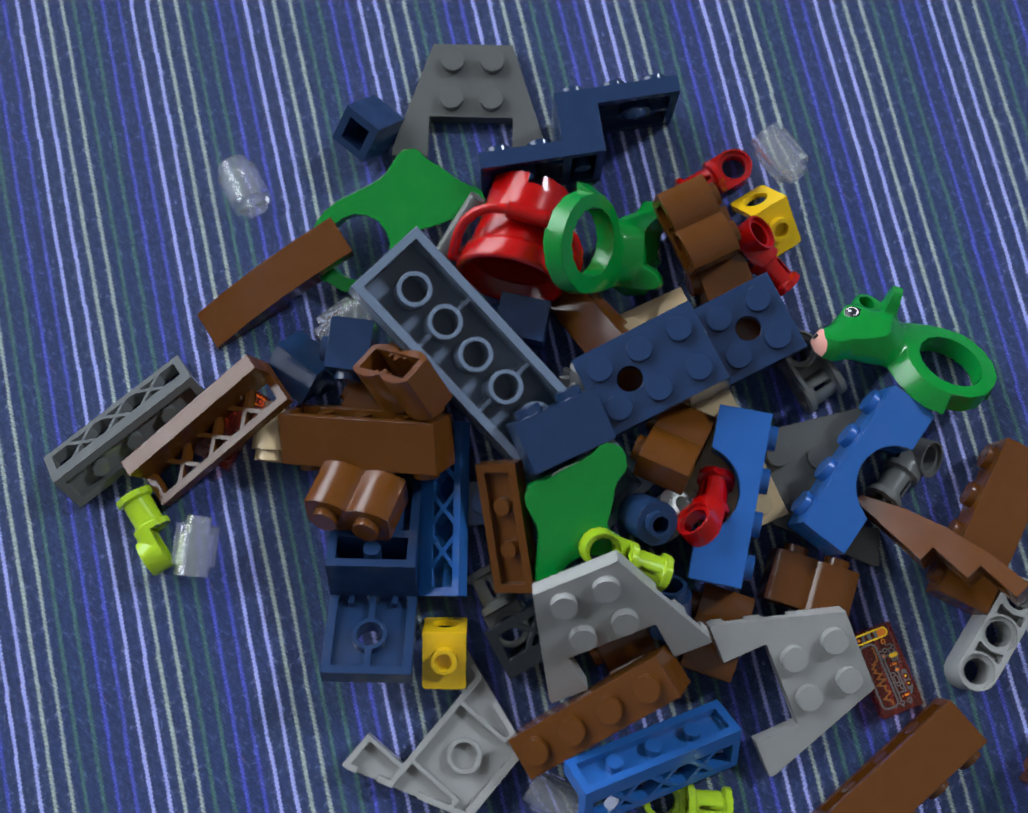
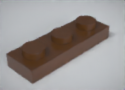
M522 459L483 461L475 465L495 593H532V584L535 583L537 553L531 514L526 507L524 498L527 487Z

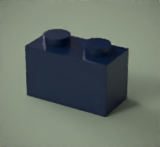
M576 384L554 394L557 402L541 409L539 402H536L514 412L517 420L506 424V427L518 455L523 461L526 473L536 475L617 438L595 388L581 391L579 384Z

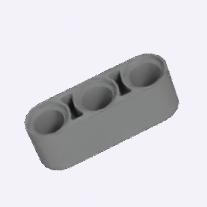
M998 589L988 614L972 615L944 664L945 677L952 686L962 690L986 691L996 683L1028 628V598L1019 607L1013 608L1009 604L1007 596ZM990 623L998 631L997 641L993 645L988 642L985 632ZM970 659L977 667L976 677L971 682L964 675L965 664Z

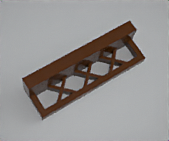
M246 354L124 459L121 464L129 476L147 479L163 506H171L289 406L293 399L268 362ZM268 384L276 399L264 409H255L257 391ZM233 412L242 413L240 430L233 436L223 435L226 418ZM202 438L211 439L209 456L201 463L192 462L195 444ZM172 464L181 465L178 482L168 489L160 474Z

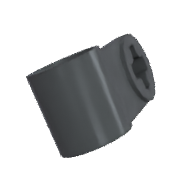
M799 330L807 344V349L802 351V362L795 361L789 357L779 362L776 367L790 386L800 406L806 412L812 414L817 411L818 404L835 393L837 395L845 393L847 385L837 367L830 360L821 357L813 351L810 341L813 335L807 331ZM823 383V386L821 388L814 391V387Z

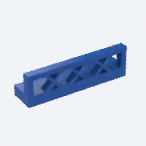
M453 421L455 463L440 473L438 478L421 480L418 596H467L470 422Z
M714 700L564 760V774L579 796L578 813H625L737 765L742 729L718 700ZM724 749L723 753L712 757L717 751ZM685 765L680 771L674 773L679 767ZM647 781L642 787L636 789L640 783ZM607 798L602 804L593 807V803Z

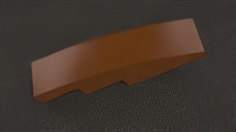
M330 217L256 266L201 310L197 316L220 350L289 308L287 302L320 283V276L353 257L354 253Z
M563 291L561 296L551 302L553 313L584 353L629 331L625 327L627 321L597 292L578 294ZM627 369L620 374L618 385L626 392L636 391L642 385L643 375L636 369Z
M864 495L858 498L866 517L924 570L938 558L970 588L984 576L1018 607L1028 598V582L993 555L949 528L902 507Z

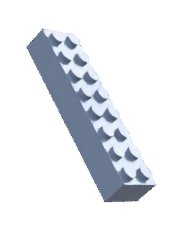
M416 226L350 287L348 293L403 351L416 350L425 354L453 395L450 401L506 460L520 459L506 424L517 420L514 412L528 405L539 402L542 409L557 402L554 394L566 389V387ZM614 439L606 442L620 446ZM593 449L536 475L526 473L524 468L525 480L529 484L532 481L542 479L557 467L581 459ZM625 451L627 468L615 487L613 504L608 520L609 529L619 519L618 509L621 502L632 494L645 493L654 484L633 475L636 463Z

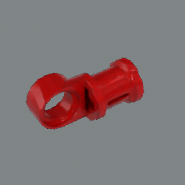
M729 149L703 163L702 169L688 178L676 179L673 185L677 186L702 174L708 183L712 182L715 184L721 195L728 190L741 188L747 183L752 172V161L746 152L740 149ZM729 160L738 161L744 168V174L736 179L729 178L723 173L722 165Z
M753 215L737 226L741 234L740 250L749 259L748 266L751 274L759 276L767 272L781 297L799 281L800 275L796 271H790L777 256L778 249L774 246V234L767 222L761 217Z
M717 466L701 468L696 479V483L699 486L697 496L691 500L690 504L677 517L676 529L678 533L694 547H702L712 542L719 534L722 523L726 521L729 514V507L727 505L728 495L732 492L736 482V478L729 470ZM696 522H703V524L700 527H698L694 531H691L692 527L695 525Z

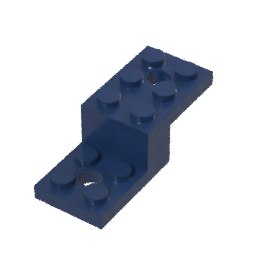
M652 74L644 77L641 81L625 83L622 80H611L603 83L600 87L584 89L581 86H570L564 88L559 93H553L551 118L553 142L549 139H536L529 142L527 146L510 148L507 145H496L488 148L485 152L478 153L480 186L484 197L488 196L495 176L507 171L531 172L528 182L541 186L544 176L553 179L562 186L577 184V181L585 183L600 180L606 153L603 134L670 124L681 91L678 75L665 77L663 74Z
M765 272L693 309L688 300L571 360L585 389H596L614 433L618 437L689 401L692 407L807 349V344L771 278ZM745 319L756 321L761 329L760 335L751 341L739 338L735 329L740 321ZM636 369L641 372L643 382L639 389L633 392H626L619 387L618 379L623 371Z
M400 473L397 475L406 480L409 499L391 540L366 541L357 537L350 530L334 529L329 533L325 568L330 600L320 668L322 681L412 683L419 598V529L421 512V480L415 479L413 474ZM368 631H375L382 635L381 640L374 645H364L358 639Z

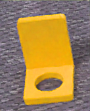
M760 185L731 202L730 205L733 211L747 218L753 215L759 216L767 222L774 234V246L778 249L777 256L800 243L801 237L786 195L765 185ZM763 197L766 198V200L760 204L754 206H746L752 200Z
M425 618L422 631V687L424 689H464L466 687L468 618Z

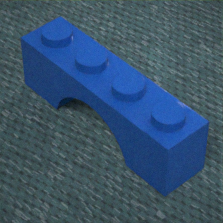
M896 385L879 391L874 389L867 394L859 405V410L862 412L855 423L852 422L847 425L839 434L836 440L839 447L833 456L825 458L815 470L814 477L817 479L810 490L802 492L791 506L793 515L786 525L825 555L845 554L867 520L859 504L856 492L858 472L866 458L875 451L897 454L913 450L935 417Z
M720 404L711 452L722 459L733 472L737 482L738 498L734 512L722 524L717 537L708 545L702 547L693 546L688 579L737 589L742 588L743 580L751 582L755 556L748 554L750 538H759L763 520V512L755 511L758 494H767L771 469L763 468L766 451L774 453L779 427L771 426L773 414Z

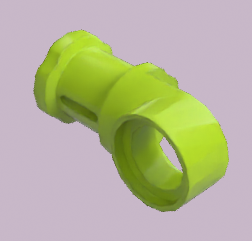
M144 485L125 494L115 504L119 510L126 512L136 530L134 537L138 543L135 544L141 560L152 575L157 576L175 565L170 551L158 533L171 523L168 515H162L151 497L153 493L151 486Z
M603 527L591 528L583 534L578 548L584 562L592 560L590 548L593 542L601 538H607L612 543V551L617 550L653 580L660 592L667 588L674 571V559L671 555L662 553L658 556L642 550L638 543L617 536L612 531Z
M693 784L672 792L674 798L673 806L666 813H733L731 787L723 786L720 791L695 789ZM650 802L642 805L646 813H657L652 810Z

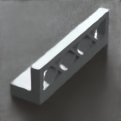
M176 355L43 458L52 482L80 508L127 473L121 462L205 389L193 377L183 360ZM178 373L180 374V375H178L176 378H174L171 382H169L167 385H165L166 382L169 381L171 378H173L176 374H178ZM141 402V404L132 411V409ZM107 428L106 432L99 436V434ZM73 454V456H72L71 459H69L67 462H65L63 465L60 466V464H61L63 461H65L67 458H69V457Z

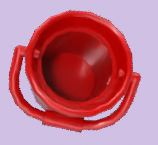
M507 171L496 175L485 204L471 208L460 217L452 233L447 257L449 260L457 262V270L476 291L500 300L503 291L551 302L563 294V290L554 284L546 268L543 239L544 230L547 229L554 208L569 193L562 185L551 178L544 176L541 186L528 182L531 172ZM480 216L472 239L464 247L460 248L462 237L468 224ZM574 231L572 239L573 259L577 269L581 272L584 250L579 236Z

